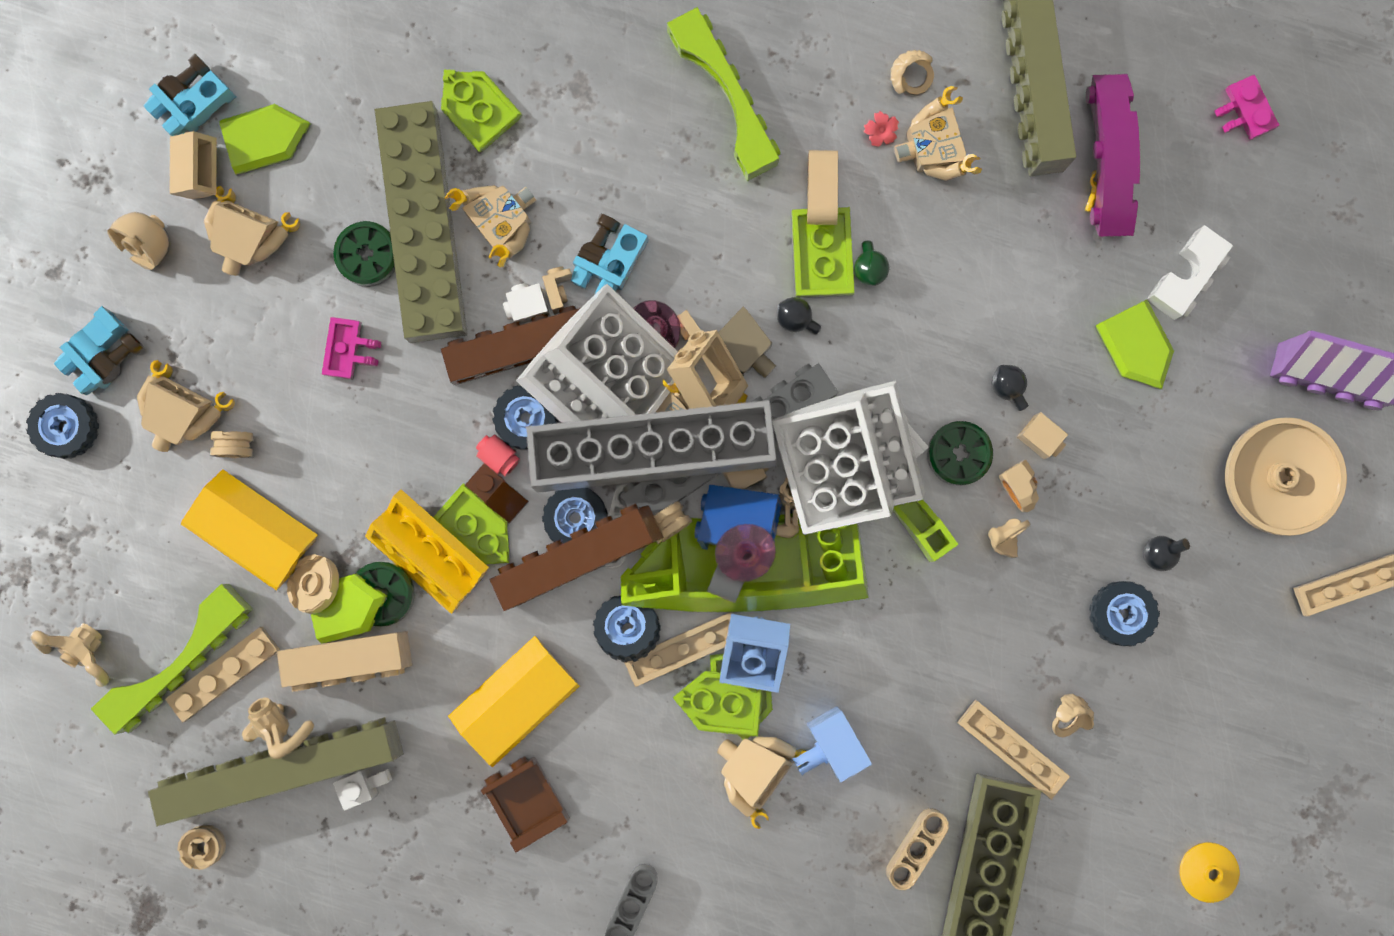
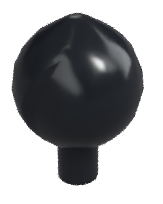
M791 297L778 304L777 320L786 331L800 332L806 329L814 335L819 333L821 325L812 320V309L804 299Z
M1014 365L998 366L991 381L994 393L1001 399L1013 400L1018 411L1026 409L1029 405L1023 396L1027 388L1025 373Z
M1156 536L1145 545L1144 559L1147 565L1156 571L1171 570L1178 564L1181 552L1190 549V543L1186 538L1175 541L1166 536Z

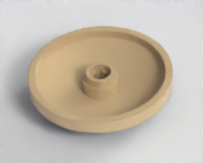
M1276 418L1251 427L1235 442L1226 462L1225 485L1233 507L1250 525L1273 535H1300L1319 528L1336 513L1346 491L1347 471L1339 447L1324 430L1302 419Z

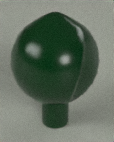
M864 241L861 244L863 253L855 262L854 272L861 283L868 286H876L884 282L888 277L890 265L886 256L874 250L872 241Z

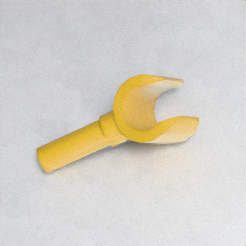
M1096 170L1092 172L1090 177L1092 188L1085 208L1089 212H1091V208L1094 207L1096 201L1097 182L1094 181Z

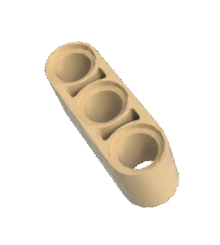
M809 150L807 224L837 225L838 151Z
M928 808L920 813L888 863L886 875L896 889L907 890L915 884L947 834L949 823L939 810ZM931 817H939V827L934 831L927 830V820ZM915 842L924 843L923 852L918 856L911 855V845ZM900 867H905L908 869L907 877L902 881L895 880L894 872Z

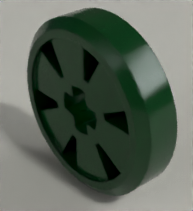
M371 221L356 222L346 227L337 237L333 249L334 262L339 272L350 282L360 286H374L387 280L395 271L391 233L382 225ZM365 247H368L373 252V256H368L367 261H364V258L359 255L360 251H365Z
M955 421L944 425L932 436L927 451L928 462L934 474L942 481L957 486L968 485L978 481L988 472L993 461V446L987 433L978 425L967 421ZM959 445L964 447L965 453H968L967 458H962L961 461L956 460L957 455L953 453V449H958Z
M374 562L365 565L356 572L373 589L379 586L381 589L387 588L389 592L386 595L387 600L379 607L374 617L375 622L373 626L382 627L395 624L409 613L414 602V585L410 576L401 567L389 562Z

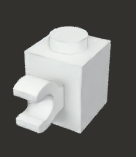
M366 768L333 782V785L345 811L373 799L379 795L376 787L386 784L393 779L389 769L371 776L369 768Z

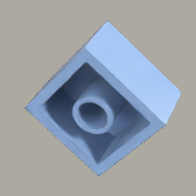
M731 614L719 683L779 693L789 647L790 624L765 620L762 617L759 619L758 616L747 617Z
M837 706L806 723L816 740V746L793 758L802 776L825 762L826 764L829 763L840 782L872 765L846 717Z

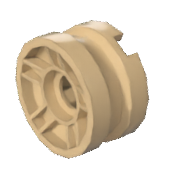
M239 431L211 432V440L214 441V445L210 448V456L227 458L253 457V449L250 448V442L253 441V433Z
M679 501L654 516L664 537L656 541L657 544L671 538L692 522L689 515H684L682 512L683 506Z
M204 824L197 826L183 834L179 840L177 848L180 854L179 859L183 865L190 869H206L221 859L225 852L226 842L221 831L213 825ZM198 843H205L203 846L204 852L198 850Z

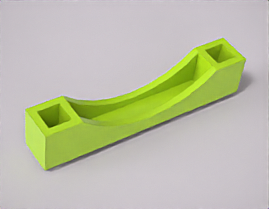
M698 7L667 22V33L680 57L695 63L707 71L720 84L728 96L737 126L734 157L746 180L749 181L778 166V156L781 155L776 141L774 139L769 140L765 133L767 126L761 114L756 115L751 106L754 102L747 89L742 90L738 80H740V76L734 64L729 65L724 56L727 55L722 41L720 39L715 40L712 35L713 26L707 14L702 15Z
M924 500L894 506L892 511L929 562H935L959 545L941 519Z
M220 584L199 604L198 617L192 636L184 650L171 665L158 675L144 682L112 688L91 710L114 735L124 732L129 734L141 724L142 721L139 718L147 711L149 713L153 712L163 703L164 700L161 697L167 691L173 692L184 683L185 679L183 676L190 669L195 671L207 660L204 656L211 649L214 651L219 649L228 640L226 635L233 628L238 630L249 620L247 615L253 608L230 584Z

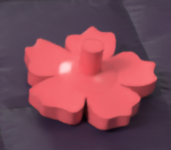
M881 111L874 113L875 122L870 120L868 124L864 125V132L870 135L869 140L871 144L879 147L883 142L885 144L893 143L897 138L894 131L898 130L899 121L895 116L889 118L887 114Z

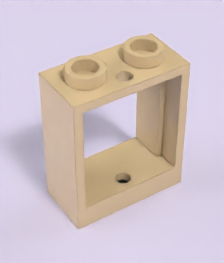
M700 330L690 335L686 345L675 355L674 361L667 369L690 409L736 404L748 387L746 380L717 330L706 332ZM701 357L717 382V385L710 394L694 368Z

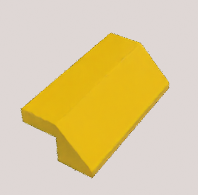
M223 469L203 487L181 521L182 526L276 591L295 572L298 559L316 542L318 534Z
M402 489L392 497L387 510L371 523L365 535L373 545L396 565L401 567L410 578L451 614L482 580L489 568Z
M534 636L448 717L460 735L493 768L580 686L569 671L552 656L541 640Z

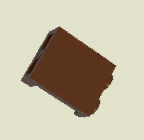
M526 756L510 764L512 770L504 775L500 771L496 772L484 780L486 785L481 789L482 794L487 795L512 839L510 844L515 853L568 823L570 819L535 757L527 760Z

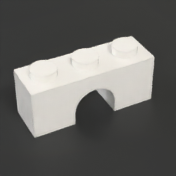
M1202 226L1195 231L1179 253L1191 264L1192 275L1190 279H1181L1172 272H1169L1161 278L1146 300L1173 320L1183 315L1187 317L1197 305L1194 299L1199 292L1203 294L1213 283L1214 279L1211 276L1216 269L1220 271L1229 261L1231 256L1228 255V252L1233 245L1207 226Z

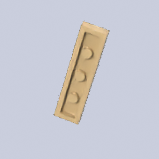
M1394 553L1293 588L1303 616H1310L1394 587Z
M732 613L724 614L657 644L655 649L648 653V656L638 659L639 661L624 662L634 686L637 687L724 648Z
M259 627L165 700L181 722H186L280 649L264 627Z
M977 700L971 704L957 722L1051 800L1070 777Z

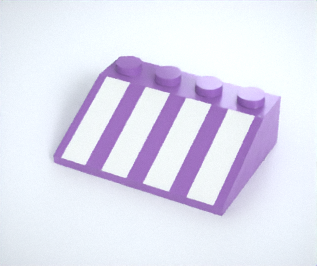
M1312 330L1278 343L1270 377L1279 379L1280 384L1290 387H1297V384L1308 387V392L1325 395L1327 392L1336 395L1335 399L1343 402L1353 403L1356 400L1363 402L1364 407L1371 410L1381 411L1384 407L1394 405V353Z

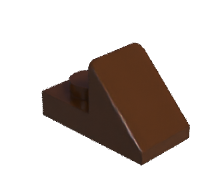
M485 463L465 484L489 508L508 523H511L529 502Z

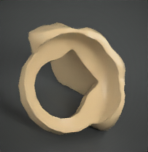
M921 50L907 51L899 55L893 62L890 73L892 85L898 94L907 91L910 94L917 95L924 93L930 88L934 79V71L930 65L933 61L932 56ZM914 62L923 66L927 74L924 83L918 87L909 86L903 76L906 68Z
M1013 518L1003 526L991 528L988 536L991 539V545L995 552L1011 558L1018 557L1017 536L1030 527L1029 520L1021 522L1019 519Z
M1066 694L1060 698L1062 704L1058 707L1056 718L1052 724L1053 732L1058 737L1070 736L1080 727L1086 730L1093 728L1094 712L1082 697ZM1075 718L1068 727L1059 729L1060 721L1066 723Z

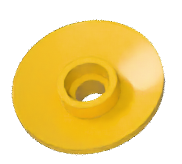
M1212 842L1197 844L1189 849L1182 858L1180 864L1182 885L1192 897L1199 901L1207 903L1222 901L1229 897L1238 885L1240 877L1238 862L1235 856L1220 844ZM1216 869L1217 877L1211 880L1209 872Z

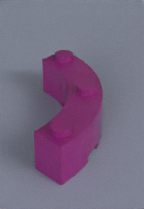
M1128 74L1093 75L1091 86L1086 88V103L1090 104L1096 134V141L1093 144V157L1097 159L1095 208H1091L1090 222L1091 225H1095L1099 237L1134 236L1138 201L1133 200L1134 184H1140V140L1137 111H1131L1130 109L1134 93Z

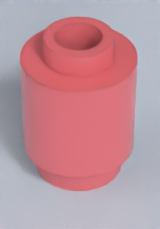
M496 434L492 437L486 435L476 446V449L479 451L476 457L495 473H501L505 477L513 471L520 461V458L516 456L517 452Z

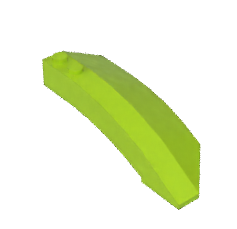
M785 514L780 515L779 525L785 524ZM799 517L798 533L792 538L776 535L774 542L776 549L775 559L770 569L764 566L758 567L756 572L759 578L744 581L735 603L707 592L718 566L716 554L722 555L726 546L709 544L708 550L701 548L697 539H695V527L702 518H691L692 522L671 538L660 544L654 542L648 545L640 554L641 558L631 569L628 567L620 576L621 604L623 606L665 610L751 612L812 607L869 598L858 523L803 534ZM757 552L750 568L754 567L760 560Z

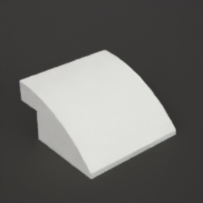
M606 284L554 335L516 381L561 423L655 413L670 393L663 385V380L668 385L674 384L667 369L674 361L678 351L619 294Z
M896 381L840 395L772 420L803 534L890 517L895 505L924 499L925 490Z

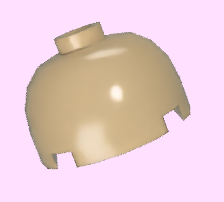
M131 212L119 217L107 230V234L121 252L126 249L134 255L129 259L145 269L153 270L167 254L169 240L163 229L165 225L155 215L148 216L140 212Z

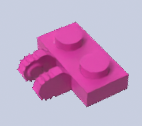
M1255 74L1229 85L1225 91L1231 102L1214 111L1217 117H1222L1235 110L1239 118L1227 122L1222 128L1227 133L1243 126L1249 140L1280 126Z
M330 317L322 375L353 380L355 363L378 366L379 361L370 356H357L358 346L379 349L381 348V342L359 338L362 324L360 321Z

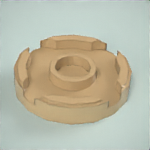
M316 554L305 556L297 562L293 576H289L287 595L292 606L299 611L308 614L320 613L329 607L336 596L339 587V573L336 565L329 558Z

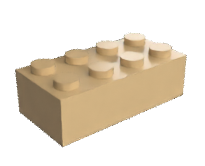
M408 631L277 651L281 687L291 686L292 692L317 687V682H321L322 687L339 685L340 683L347 682L346 677H351V682L376 678L375 673L381 672V678L397 676L405 673L404 668L413 666Z

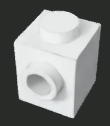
M528 283L513 286L511 292L505 293L508 301L504 302L503 306L508 319L513 318L514 322H520L521 325L531 322L532 317L541 314H548L550 316L544 293L539 283L528 286Z

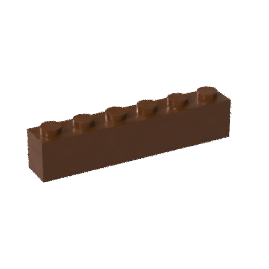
M569 306L560 309V314L548 317V314H541L532 317V322L520 325V322H514L503 326V331L492 333V330H487L475 334V339L464 341V338H459L447 342L448 347L441 348L450 383L455 386L530 364L579 309H576V306Z
M636 503L620 510L622 516L614 520L612 516L605 517L595 522L597 528L589 532L586 527L570 534L572 540L563 543L562 539L545 546L547 552L539 555L538 551L522 557L523 563L515 566L514 562L497 569L499 575L489 580L503 611L526 603L663 539L664 537L650 506L638 508Z

